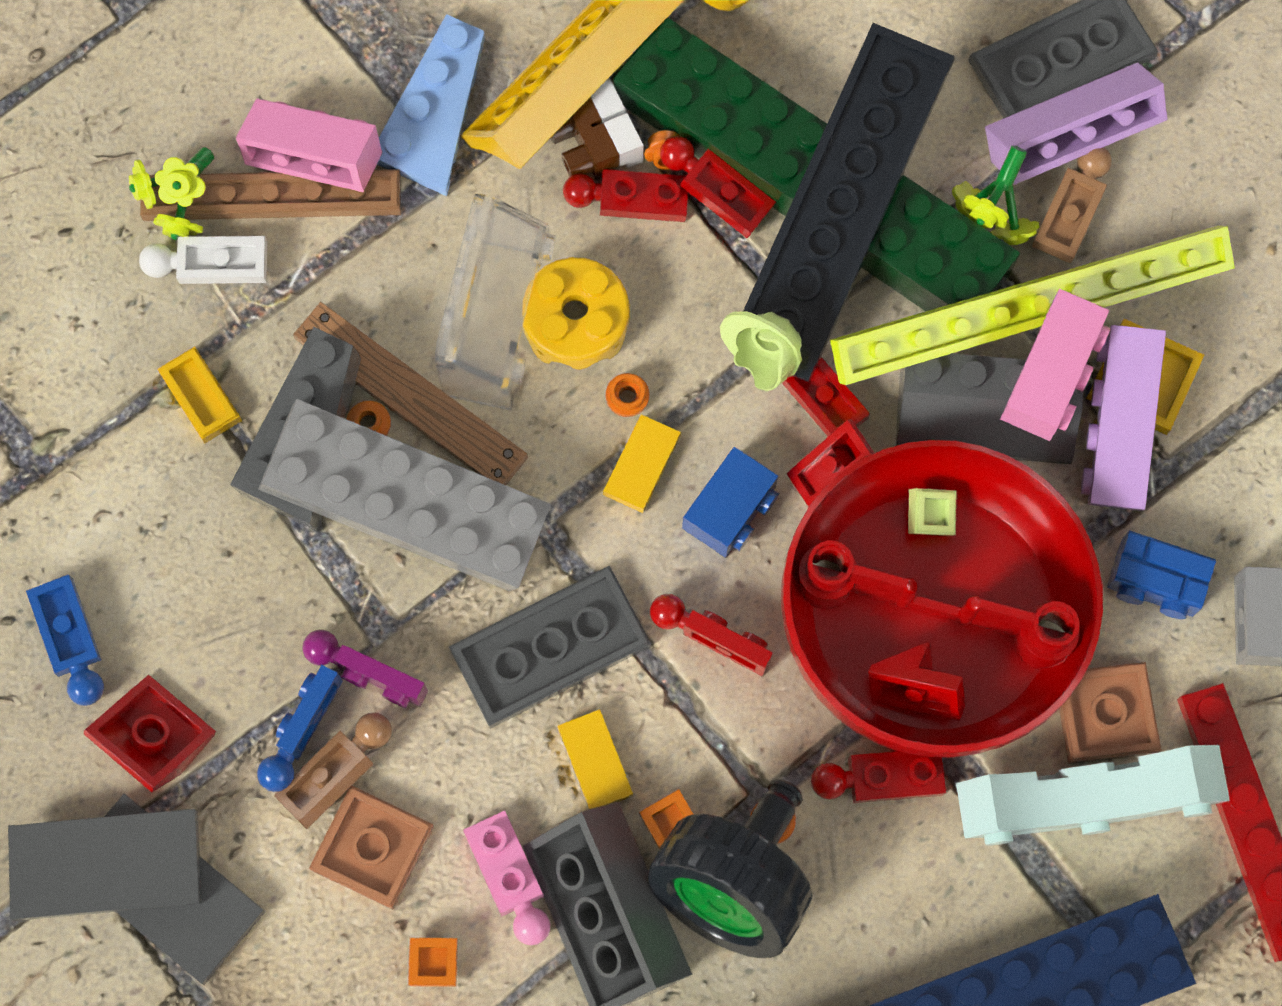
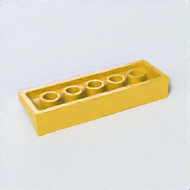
M592 0L460 136L470 148L490 153L521 169L684 0Z

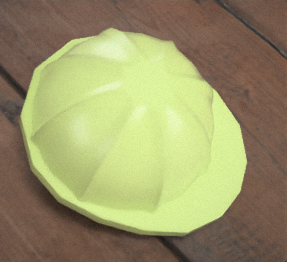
M734 311L726 315L720 325L721 338L734 355L735 365L745 367L751 372L754 384L758 389L771 391L797 372L802 361L800 354L802 339L788 319L778 316L773 312L756 315L747 311Z

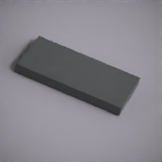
M1081 0L970 54L968 61L1004 119L1137 62L1143 65L1155 59L1159 51L1126 0Z
M608 566L449 646V649L491 729L650 648L651 642L611 567Z
M123 794L104 817L148 812L129 796ZM200 857L202 904L119 911L117 913L198 982L205 985L266 911Z
M196 809L8 826L10 920L20 921L202 904L198 811Z

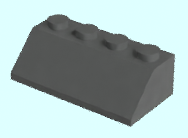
M951 353L900 369L895 446L927 440L959 441L998 451L1015 460L1071 465L1083 407V392L1075 389L1069 403L1077 407L1066 431L1058 428L1052 439L1048 441L1000 420L1026 362L1025 359Z
M619 801L582 811L523 845L589 1006H626L693 975L664 906L650 886L649 871Z

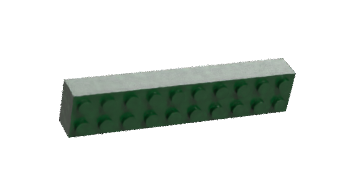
M668 17L640 45L614 78V87L627 110L658 131H674L681 137L686 138L692 144L694 155L698 158H701L706 150L710 149L776 202L772 208L786 216L827 123ZM903 175L861 268L923 310L929 311L999 290L1013 271L1020 252Z

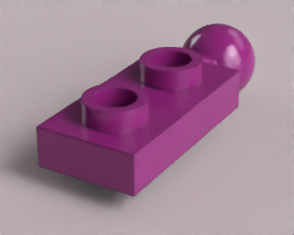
M314 630L303 641V654L310 663L317 666L333 663L343 671L341 678L362 689H365L367 684L370 683L384 690L382 694L384 699L400 707L406 708L409 702L421 707L428 693L424 682L343 644L340 647L337 638L327 630Z

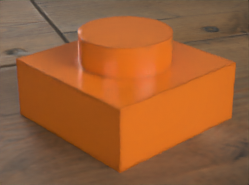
M679 789L639 812V816L658 849H660L678 821L693 814Z
M410 938L408 986L457 987L458 939Z

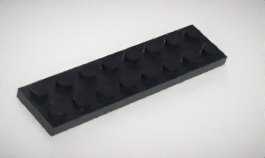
M872 23L743 310L756 315L773 312L790 321L802 339L800 348L802 361L793 376L808 383L811 381L955 60L954 55L876 23Z

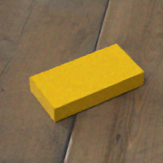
M195 346L157 369L204 444L242 421Z
M641 414L603 490V495L644 513L681 437V432Z
M600 709L557 726L589 809L620 802L633 796L632 789Z

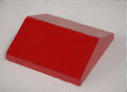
M149 674L84 730V735L151 792L156 791L181 775L216 733L211 726Z

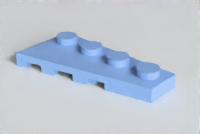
M446 14L379 136L382 155L377 165L387 170L399 169L401 176L445 196L448 195L450 176L459 149L458 143L462 126L465 124L471 89L474 87L485 41L483 30Z

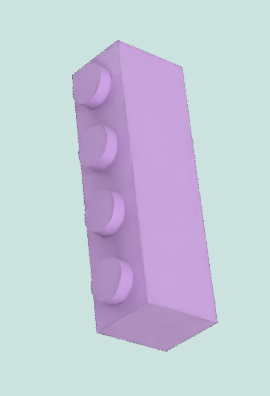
M1137 62L987 125L985 130L991 162L1000 170L1011 145L1026 150V157L1013 183L1015 185L1084 156L1096 148H1103L1168 120L1164 85Z
M1111 325V330L1100 353L1097 352L1096 361L1104 362L1102 380L1094 379L1091 406H1099L1097 424L1089 423L1086 450H1092L1094 454L1092 468H1084L1081 494L1089 495L1088 505L1142 511L1146 507L1166 331Z

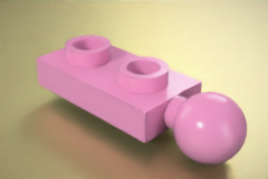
M502 811L464 829L463 832L501 916L515 911L517 916L514 919L513 930L517 939L526 945L542 943L549 935L550 920L545 912L534 908L532 902L543 898L544 895L506 812Z

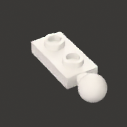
M265 236L178 237L177 252H172L163 244L153 243L142 250L139 264L142 271L153 278L164 277L172 269H177L176 278L179 284L266 283L267 240Z

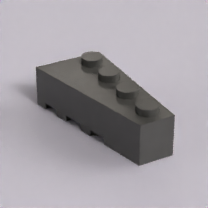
M313 327L230 484L241 495L318 533L323 518L320 514L258 490V487L296 399L345 419L346 413L349 411L361 357L353 345Z

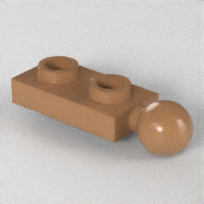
M1105 147L1096 148L1088 154L1077 158V166L1080 173L1067 168L1031 247L1067 263H1072L1107 187V184L1096 180L1106 175L1111 168L1112 158Z
M368 713L362 716L356 724V736L352 740L339 731L294 775L293 781L286 789L273 795L306 829L373 765L372 761L364 753L368 749H379L385 746L392 735L391 724L384 715Z

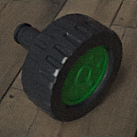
M784 779L771 781L768 786L769 791L763 794L745 826L726 818L709 814H692L682 818L660 847L649 869V883L654 894L679 921L716 945L754 958H772L781 954L798 931L812 903V888L806 875L792 858L776 846L795 814V807L800 806L803 801L801 791L794 784Z

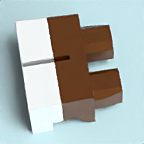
M610 78L551 137L554 144L575 137L579 145L561 153L562 161L569 176L592 173L595 180L602 178L603 169L612 170L625 164L627 168L643 163L644 145L628 113H625V107Z

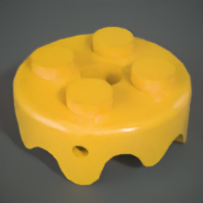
M578 257L556 260L544 266L533 275L525 287L520 309L522 329L534 354L542 362L547 364L559 362L578 370L588 368L603 359H612L620 351L630 320V303L627 291L615 273L597 261ZM571 301H580L588 308L586 315L576 320L566 317L562 310Z

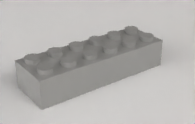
M296 399L291 407L258 487V490L507 591L519 588L551 506L550 503L299 399Z

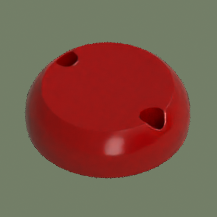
M927 440L904 443L867 456L841 472L823 488L805 512L789 546L782 575L781 608L784 629L791 653L804 680L818 700L837 719L854 732L887 748L923 757L952 758L979 754L1014 742L1045 723L1064 705L1081 682L1097 646L1103 616V586L1099 563L1084 526L1065 498L1047 480L1025 464L998 451L959 441ZM909 489L955 490L956 535L908 534ZM821 560L833 562L843 572L815 564ZM1042 620H1047L1057 624L1064 632L1039 626L1038 624ZM930 642L933 671H943L951 675L963 677L965 709L960 721L872 702L868 674L870 666L918 645Z

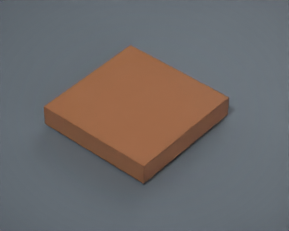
M1146 662L1087 669L1081 682L1059 709L1068 764L1142 756L1162 751Z
M351 786L309 870L393 910L434 825Z

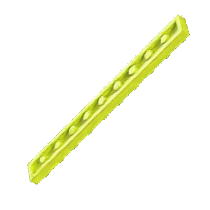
M1214 226L830 339L839 383L844 385L852 384L1041 327L1059 289L1104 308L1234 269L1235 265L1228 226Z

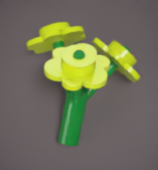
M1011 145L996 180L983 190L973 189L972 185L967 181L952 188V195L956 200L957 210L981 227L991 229L996 225V229L990 233L999 239H1003L1008 245H1018L1027 242L1030 237L1037 234V229L1040 228L1038 221H1030L1026 218L1018 219L1013 183L1027 151ZM1003 192L1005 193L1008 214L995 206Z
M202 147L186 164L178 157L168 158L164 162L163 170H159L153 178H150L149 174L145 171L142 161L140 159L135 160L134 167H132L133 174L129 175V190L137 201H144L147 209L153 208V205H156V198L152 187L159 185L158 194L164 203L173 204L178 202L175 218L169 215L158 214L153 221L155 225L163 228L162 233L171 237L173 240H177L178 237L196 236L203 233L202 226L191 223L189 220L184 219L186 208L192 204L193 198L200 197L206 189L205 182L202 178L198 177L214 160V154L206 147Z

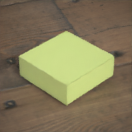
M909 489L908 534L956 535V491Z

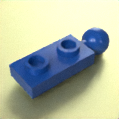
M68 574L26 590L54 674L60 677L71 673L67 683V693L74 703L81 706H89L96 703L103 695L104 683L98 673L89 670L88 665L101 661V657L73 578Z
M321 665L317 674L311 672L304 680L298 694L302 698L294 714L288 712L284 716L276 731L275 736L279 738L276 744L279 748L276 755L265 758L258 767L257 778L264 789L271 792H279L286 789L293 781L294 768L292 762L294 759L297 761L300 759L343 682L337 672Z

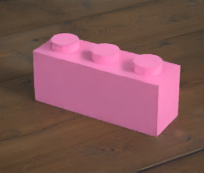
M257 98L236 136L245 165L364 192L382 155L376 126L373 124H368L359 119L350 120L329 115L319 110L310 111L297 108L279 101L271 102Z
M1059 289L1000 420L1048 441L1052 439L1058 428L1066 431L1077 407L1069 403L1075 389L1083 392L1094 368L1086 364L1092 350L1100 353L1111 328L1103 325L1110 310Z

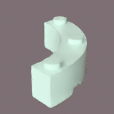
M1189 745L1139 756V762L1115 766L1114 762L1065 768L1059 770L1056 774L1037 776L1036 772L989 774L956 783L965 839L984 838L985 845L991 846L1013 842L1012 835L1080 827L1082 835H1092L1110 831L1109 823L1183 811L1184 817L1213 813L1211 805L1230 801L1219 745Z

